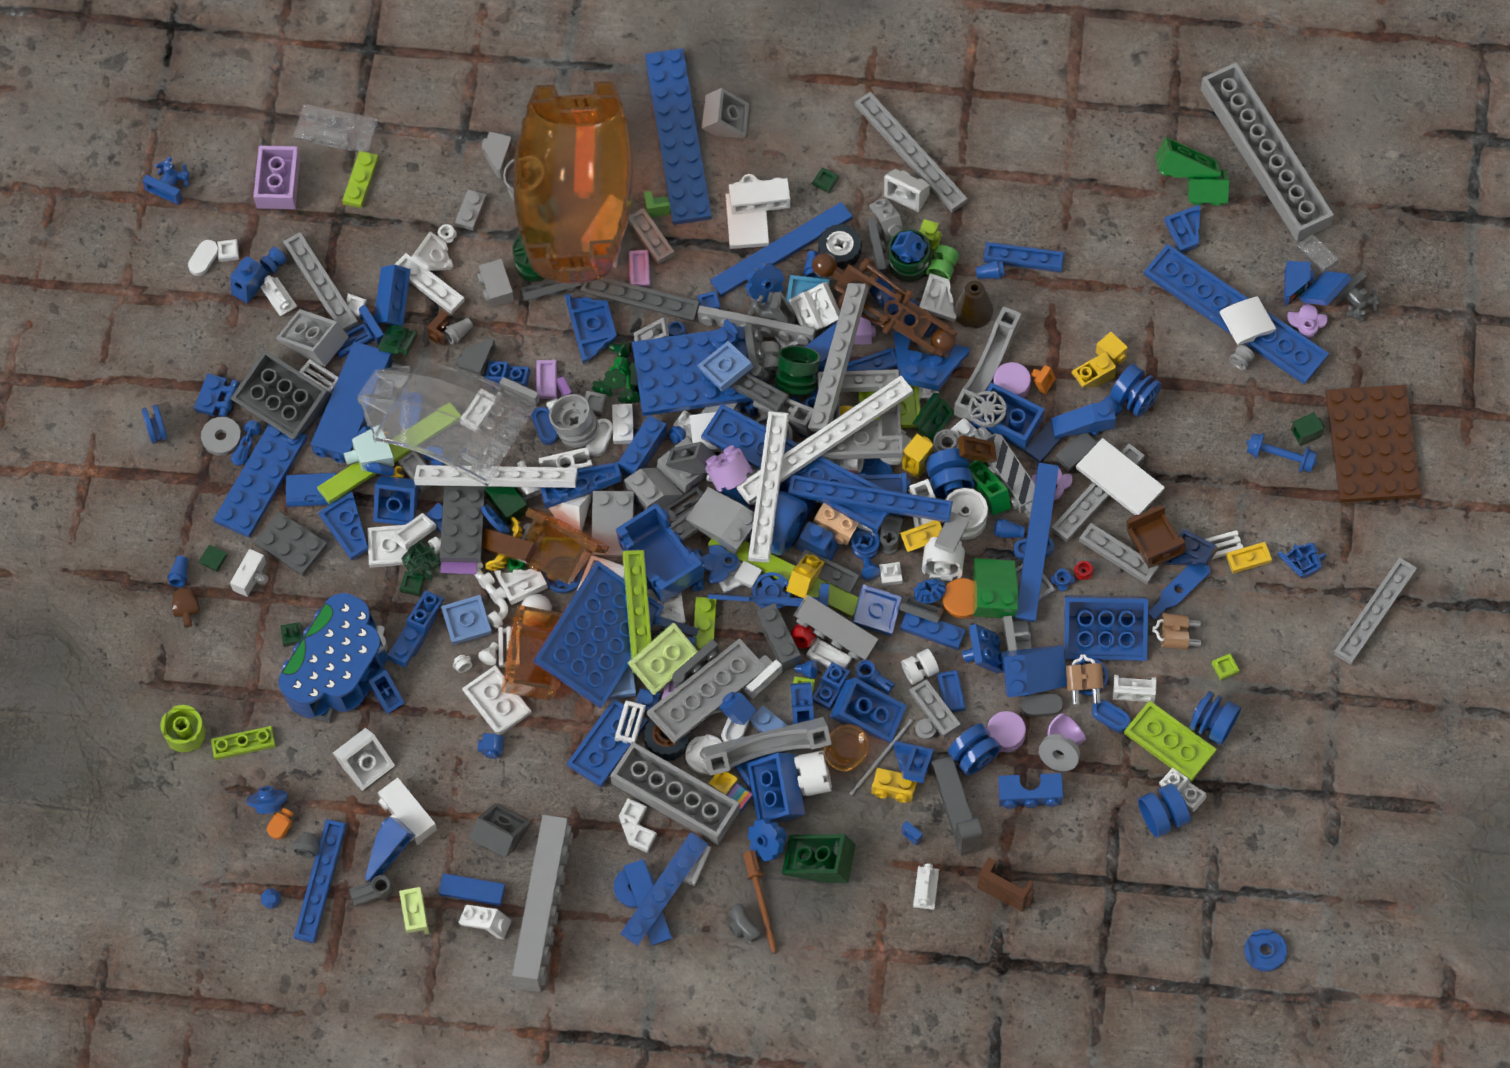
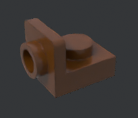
M443 310L428 325L427 329L429 338L434 343H440L444 346L447 342L443 331L450 325L448 314Z

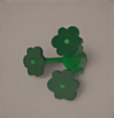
M617 357L614 360L613 366L605 373L604 381L599 380L592 383L593 391L611 397L613 394L612 389L615 390L617 387L623 388L625 386L624 380L626 376L627 390L619 393L618 401L626 404L640 401L639 392H634L631 389V370L628 369L630 363L624 357Z

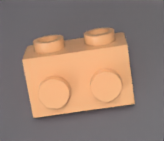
M825 503L822 504L813 521L814 524L832 532L838 544L848 545L859 524Z

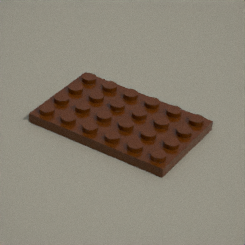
M1406 385L1326 390L1325 396L1339 503L1420 498L1421 487Z

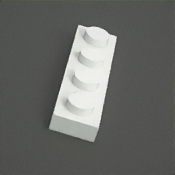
M405 253L395 264L411 269L409 282L452 315L464 303V297L433 273L417 265Z

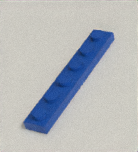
M692 832L688 835L620 935L634 945H639L708 843Z

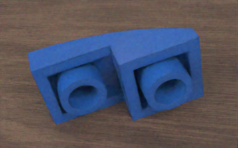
M489 361L485 380L500 384L501 379L505 377L527 387L531 370L529 367L510 366L508 362Z
M831 662L822 677V682L812 697L813 702L830 711L850 671Z

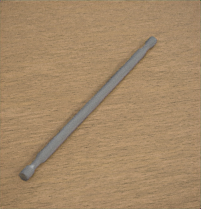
M911 719L856 784L855 788L849 793L850 796L854 795L855 791L891 750L894 742L898 741L913 723Z

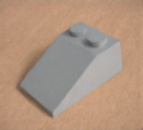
M299 309L276 339L308 360L311 359L317 364L326 366L349 336L337 321Z
M708 487L685 520L727 550L736 554L752 531L754 512Z
M593 491L592 555L597 557H623V551L617 539L616 528L634 518V491Z

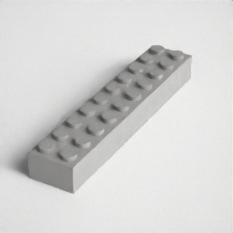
M1237 62L1203 77L1200 90L1296 242L1330 227L1334 214Z

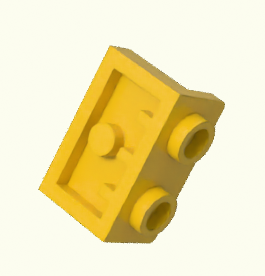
M877 768L871 787V794H875L876 797L882 799L887 797L894 798L900 803L912 802L917 782L903 779L902 774L899 772Z

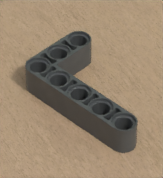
M947 756L931 761L932 771L959 854L964 855L981 850V826L978 818L972 819L953 758Z

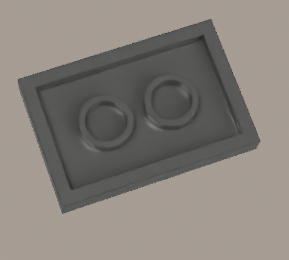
M280 512L275 515L254 542L255 546L303 577L328 546L327 542Z

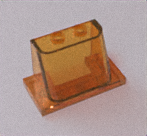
M528 508L525 514L532 518L533 522L524 540L538 545L528 567L537 572H540V570L546 572V577L551 580L557 581L559 579L566 584H571L592 552L606 554L610 547L543 510Z

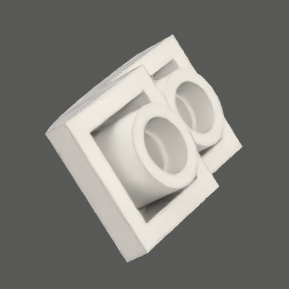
M1174 768L1159 782L1162 787L1173 783L1183 796L1187 808L1193 812L1207 798L1205 792L1191 784L1189 778Z

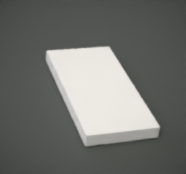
M1103 438L1076 465L1077 470L1134 515L1142 514L1165 488Z

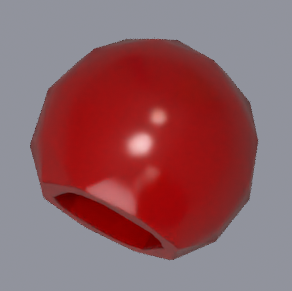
M800 624L793 627L791 636L796 647L805 649L815 643L816 634L813 633V627L808 625L805 628Z

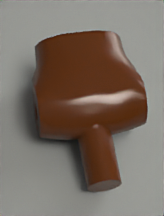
M190 588L173 592L172 601L173 615L175 617H183L184 627L186 628L192 626L191 615L200 611L195 591Z

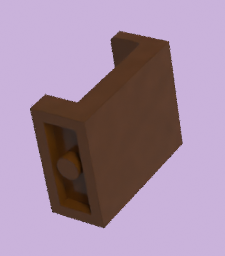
M1163 505L1152 507L1147 512L1134 515L1126 521L1127 532L1148 569L1185 553V541L1182 536H1177L1165 515Z
M989 857L978 875L977 888L1022 912L1024 907H1029L1034 899V881L1029 880L1024 889L1012 884L995 874L996 861Z

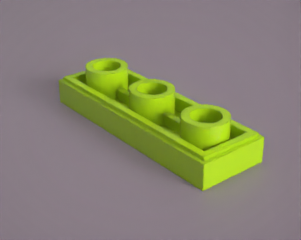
M272 726L211 739L215 760L276 747Z

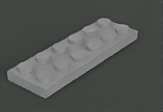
M738 639L647 711V715L675 744L718 710L723 702V698L728 693H739L767 667Z

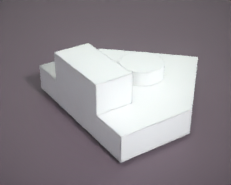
M432 232L428 233L410 258L426 271L451 270L453 268L452 260L448 256L446 242Z

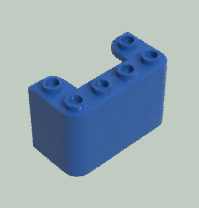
M656 503L616 528V534L622 551L644 550L647 585L659 601L665 603L704 578L705 569L702 566L704 561L698 553L694 554L688 546H683L678 532H673L670 528L668 512L665 508H660Z

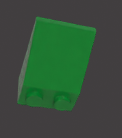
M1165 137L1155 155L1159 172L1167 177L1170 175L1175 178L1220 177L1221 175L1218 160L1169 137Z
M974 558L973 617L1003 618L1005 616H1012V619H1014L1018 610L1015 561Z

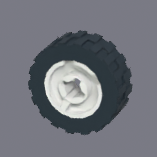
M832 225V227L826 228L821 233V237H819V254H831L837 262V267L842 270L848 264L851 266L855 265L861 253L860 235L857 234L854 228L852 229L848 225Z

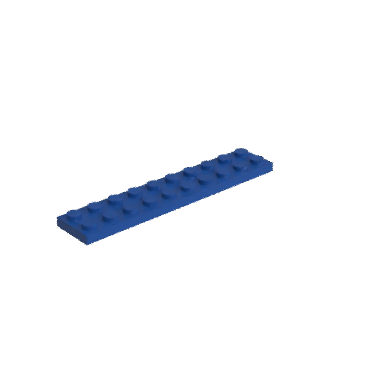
M683 48L647 53L645 58L673 225L711 220Z
M1169 244L1163 248L1144 271V276L1229 334L1231 332L1219 312L1228 306L1248 299ZM1267 312L1276 328L1275 331L1271 334L1258 336L1254 341L1244 344L1305 385L1328 358L1329 353Z
M721 404L702 433L701 439L723 451L727 447L734 445L735 448L741 449L751 466L761 470L766 427ZM786 438L784 454L798 444ZM822 456L793 474L882 489ZM791 476L784 480L783 483L790 485ZM819 501L875 532H878L889 514L888 512Z

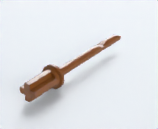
M755 850L746 851V853H743L748 872L747 880H753L763 922L767 928L769 946L775 954L776 944L770 929V920L759 881L763 873L760 872Z

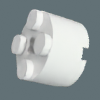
M938 537L930 538L924 547L922 572L930 574L929 578H940L942 582L952 581L953 577L956 576L960 578L963 573L965 556L962 542H959L954 554L934 547Z
M824 750L794 757L796 769L799 772L798 783L803 796L832 791L829 768L824 761L826 760Z

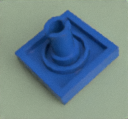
M978 624L969 626L972 648L962 651L964 661L970 663L975 660V665L997 674L1003 672L1000 651L1001 641L998 634Z

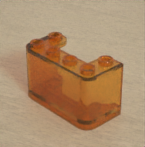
M517 605L510 629L501 686L502 693L550 701L551 697L555 698L560 680L535 664L533 660L563 613Z

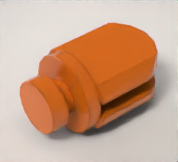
M286 808L281 810L282 814L278 812L274 814L267 826V832L273 839H283L292 826L293 821L289 817H292L294 813Z

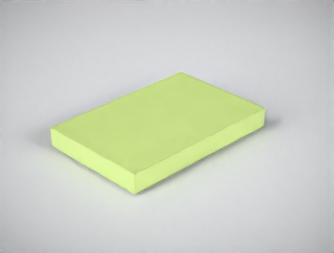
M672 623L627 664L649 691L655 695L673 679V673L698 651L678 626Z

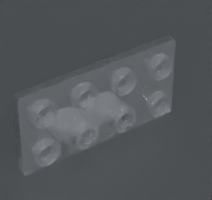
M305 104L303 105L294 133V139L368 153L378 120L376 118Z

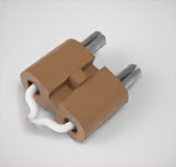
M1163 613L1156 626L1152 627V632L1156 633L1163 648L1187 650L1188 646H1201V640L1189 639V632H1187L1189 627L1200 628L1201 621L1189 620L1188 615ZM1160 623H1161V631H1162L1161 637H1160L1159 632H1158L1157 630H1155V629H1157V628L1159 627V624H1160Z
M1086 654L1080 655V658L1074 660L1072 665L1066 666L1067 691H1072L1073 705L1080 704L1079 691L1093 690V703H1100V689H1104L1102 664L1095 663L1092 658H1087ZM1083 657L1086 661L1092 662V664L1075 665L1077 662H1080L1083 659Z

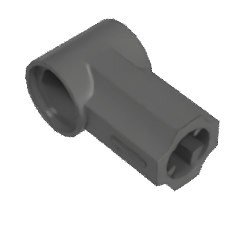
M382 875L375 877L370 882L349 889L355 907L377 899H388L393 894L392 884L386 876ZM381 884H387L385 890L378 891V887Z

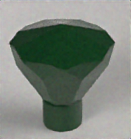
M611 343L609 351L614 352L617 357L628 359L631 353L630 343L618 345Z

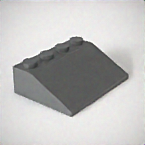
M263 350L230 399L295 441L324 411L332 394L268 351Z

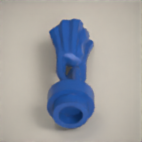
M250 420L249 423L245 424L244 430L247 434L241 439L239 446L231 455V461L236 466L247 462L248 452L252 444V436L259 435L260 424L256 421Z

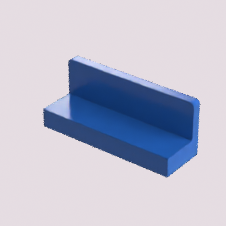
M396 264L381 267L374 320L377 325L386 323L403 326L411 269Z

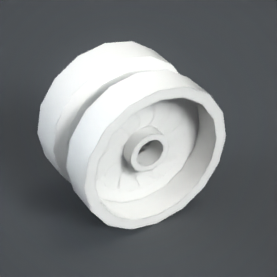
M968 488L957 489L950 493L945 500L953 501L951 512L970 519L961 540L976 538L986 527L988 507L985 498L981 493Z

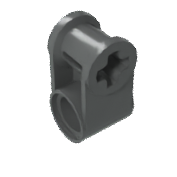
M887 515L881 525L880 550L883 554L892 555L897 552L900 533H902L903 517Z

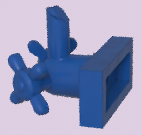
M168 157L166 161L155 165L157 169L160 168L158 175L163 174L160 180L145 175L142 182L146 191L179 205L182 201L181 192L174 186L178 179H183L185 187H188L190 174L186 164H182V172H177L173 169L175 166L171 163L172 158Z

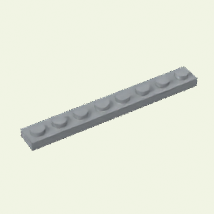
M871 92L855 102L856 108L915 173L930 185V189L952 213L967 203L968 198Z
M848 283L808 426L811 431L818 432L833 420L869 289L866 284Z

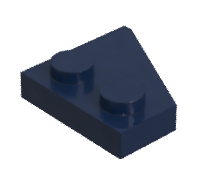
M1183 528L1178 537L1182 536L1185 541V553L1165 561L1164 564L1208 566L1219 548Z

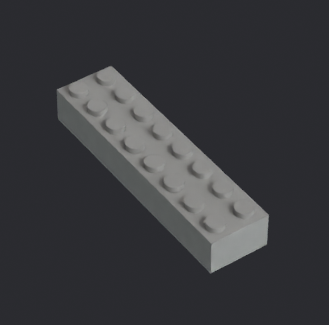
M542 815L512 974L515 988L541 992L542 985H546L547 973H545V966L550 964L551 953L549 952V945L554 943L555 932H553V925H557V905H560L562 900L560 885L565 883L566 872H564V865H568V845H572L573 840L572 826H569L568 818Z

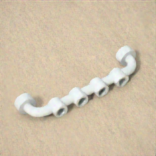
M434 537L428 543L432 551L437 555L440 553L441 538ZM477 563L475 577L478 579L481 587L490 594L493 602L500 607L499 613L493 611L487 615L491 626L497 629L503 625L502 620L508 613V605L504 600L507 596L501 587L495 589L492 585L495 583L493 576L489 572L483 574L480 570L483 568L482 563Z

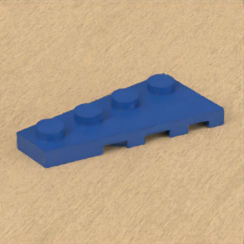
M618 462L577 469L576 488L540 487L545 509L621 482Z

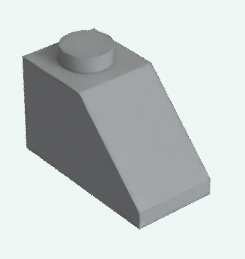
M489 132L488 137L483 140L482 149L496 176L502 179L513 148L512 137Z

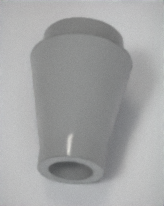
M465 318L462 321L447 326L443 334L450 344L458 343L473 328V324L468 318Z

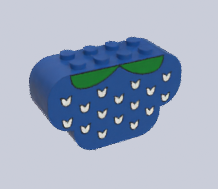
M339 593L330 597L322 608L317 610L314 621L305 629L304 637L300 643L295 645L290 659L284 662L279 676V687L288 706L292 711L306 718L323 716L329 711L330 707L341 712L357 708L370 690L368 679L381 672L386 664L387 655L385 649L378 653L380 645L383 646L376 631V626L368 606L363 600L351 594ZM319 700L318 706L313 713L315 702Z

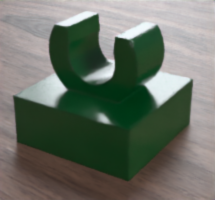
M301 622L280 625L284 647L300 643L303 638Z

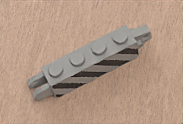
M985 427L975 430L973 433L974 438L995 442L997 460L993 463H985L990 471L1008 489L1012 508L1014 510L1017 509L1020 514L1025 513L1030 520L1035 488L1034 482L1002 435L996 433L992 435Z

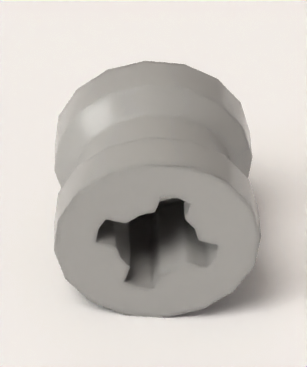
M1238 345L1235 349V354H1231L1229 357V361L1236 368L1245 370L1248 362L1254 358V353L1246 346Z

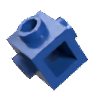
M907 231L898 234L891 249L900 256L899 258L902 261L910 263L919 261L924 256L927 244L918 234Z

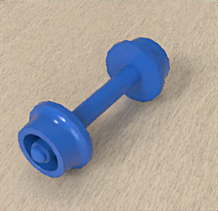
M1252 433L1251 439L1246 441L1248 445L1247 453L1253 455L1255 459L1258 458L1261 450L1301 463L1300 473L1302 471L1311 472L1313 466L1318 464L1315 460L1317 453L1311 451L1309 447H1306L1304 455L1263 443L1265 433Z

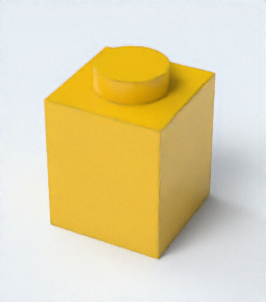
M1110 332L1096 344L1095 353L1100 355L1106 352L1115 365H1120L1127 358L1128 347Z

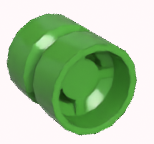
M936 246L926 271L927 275L931 273L950 281L954 267L959 259V253L949 246Z

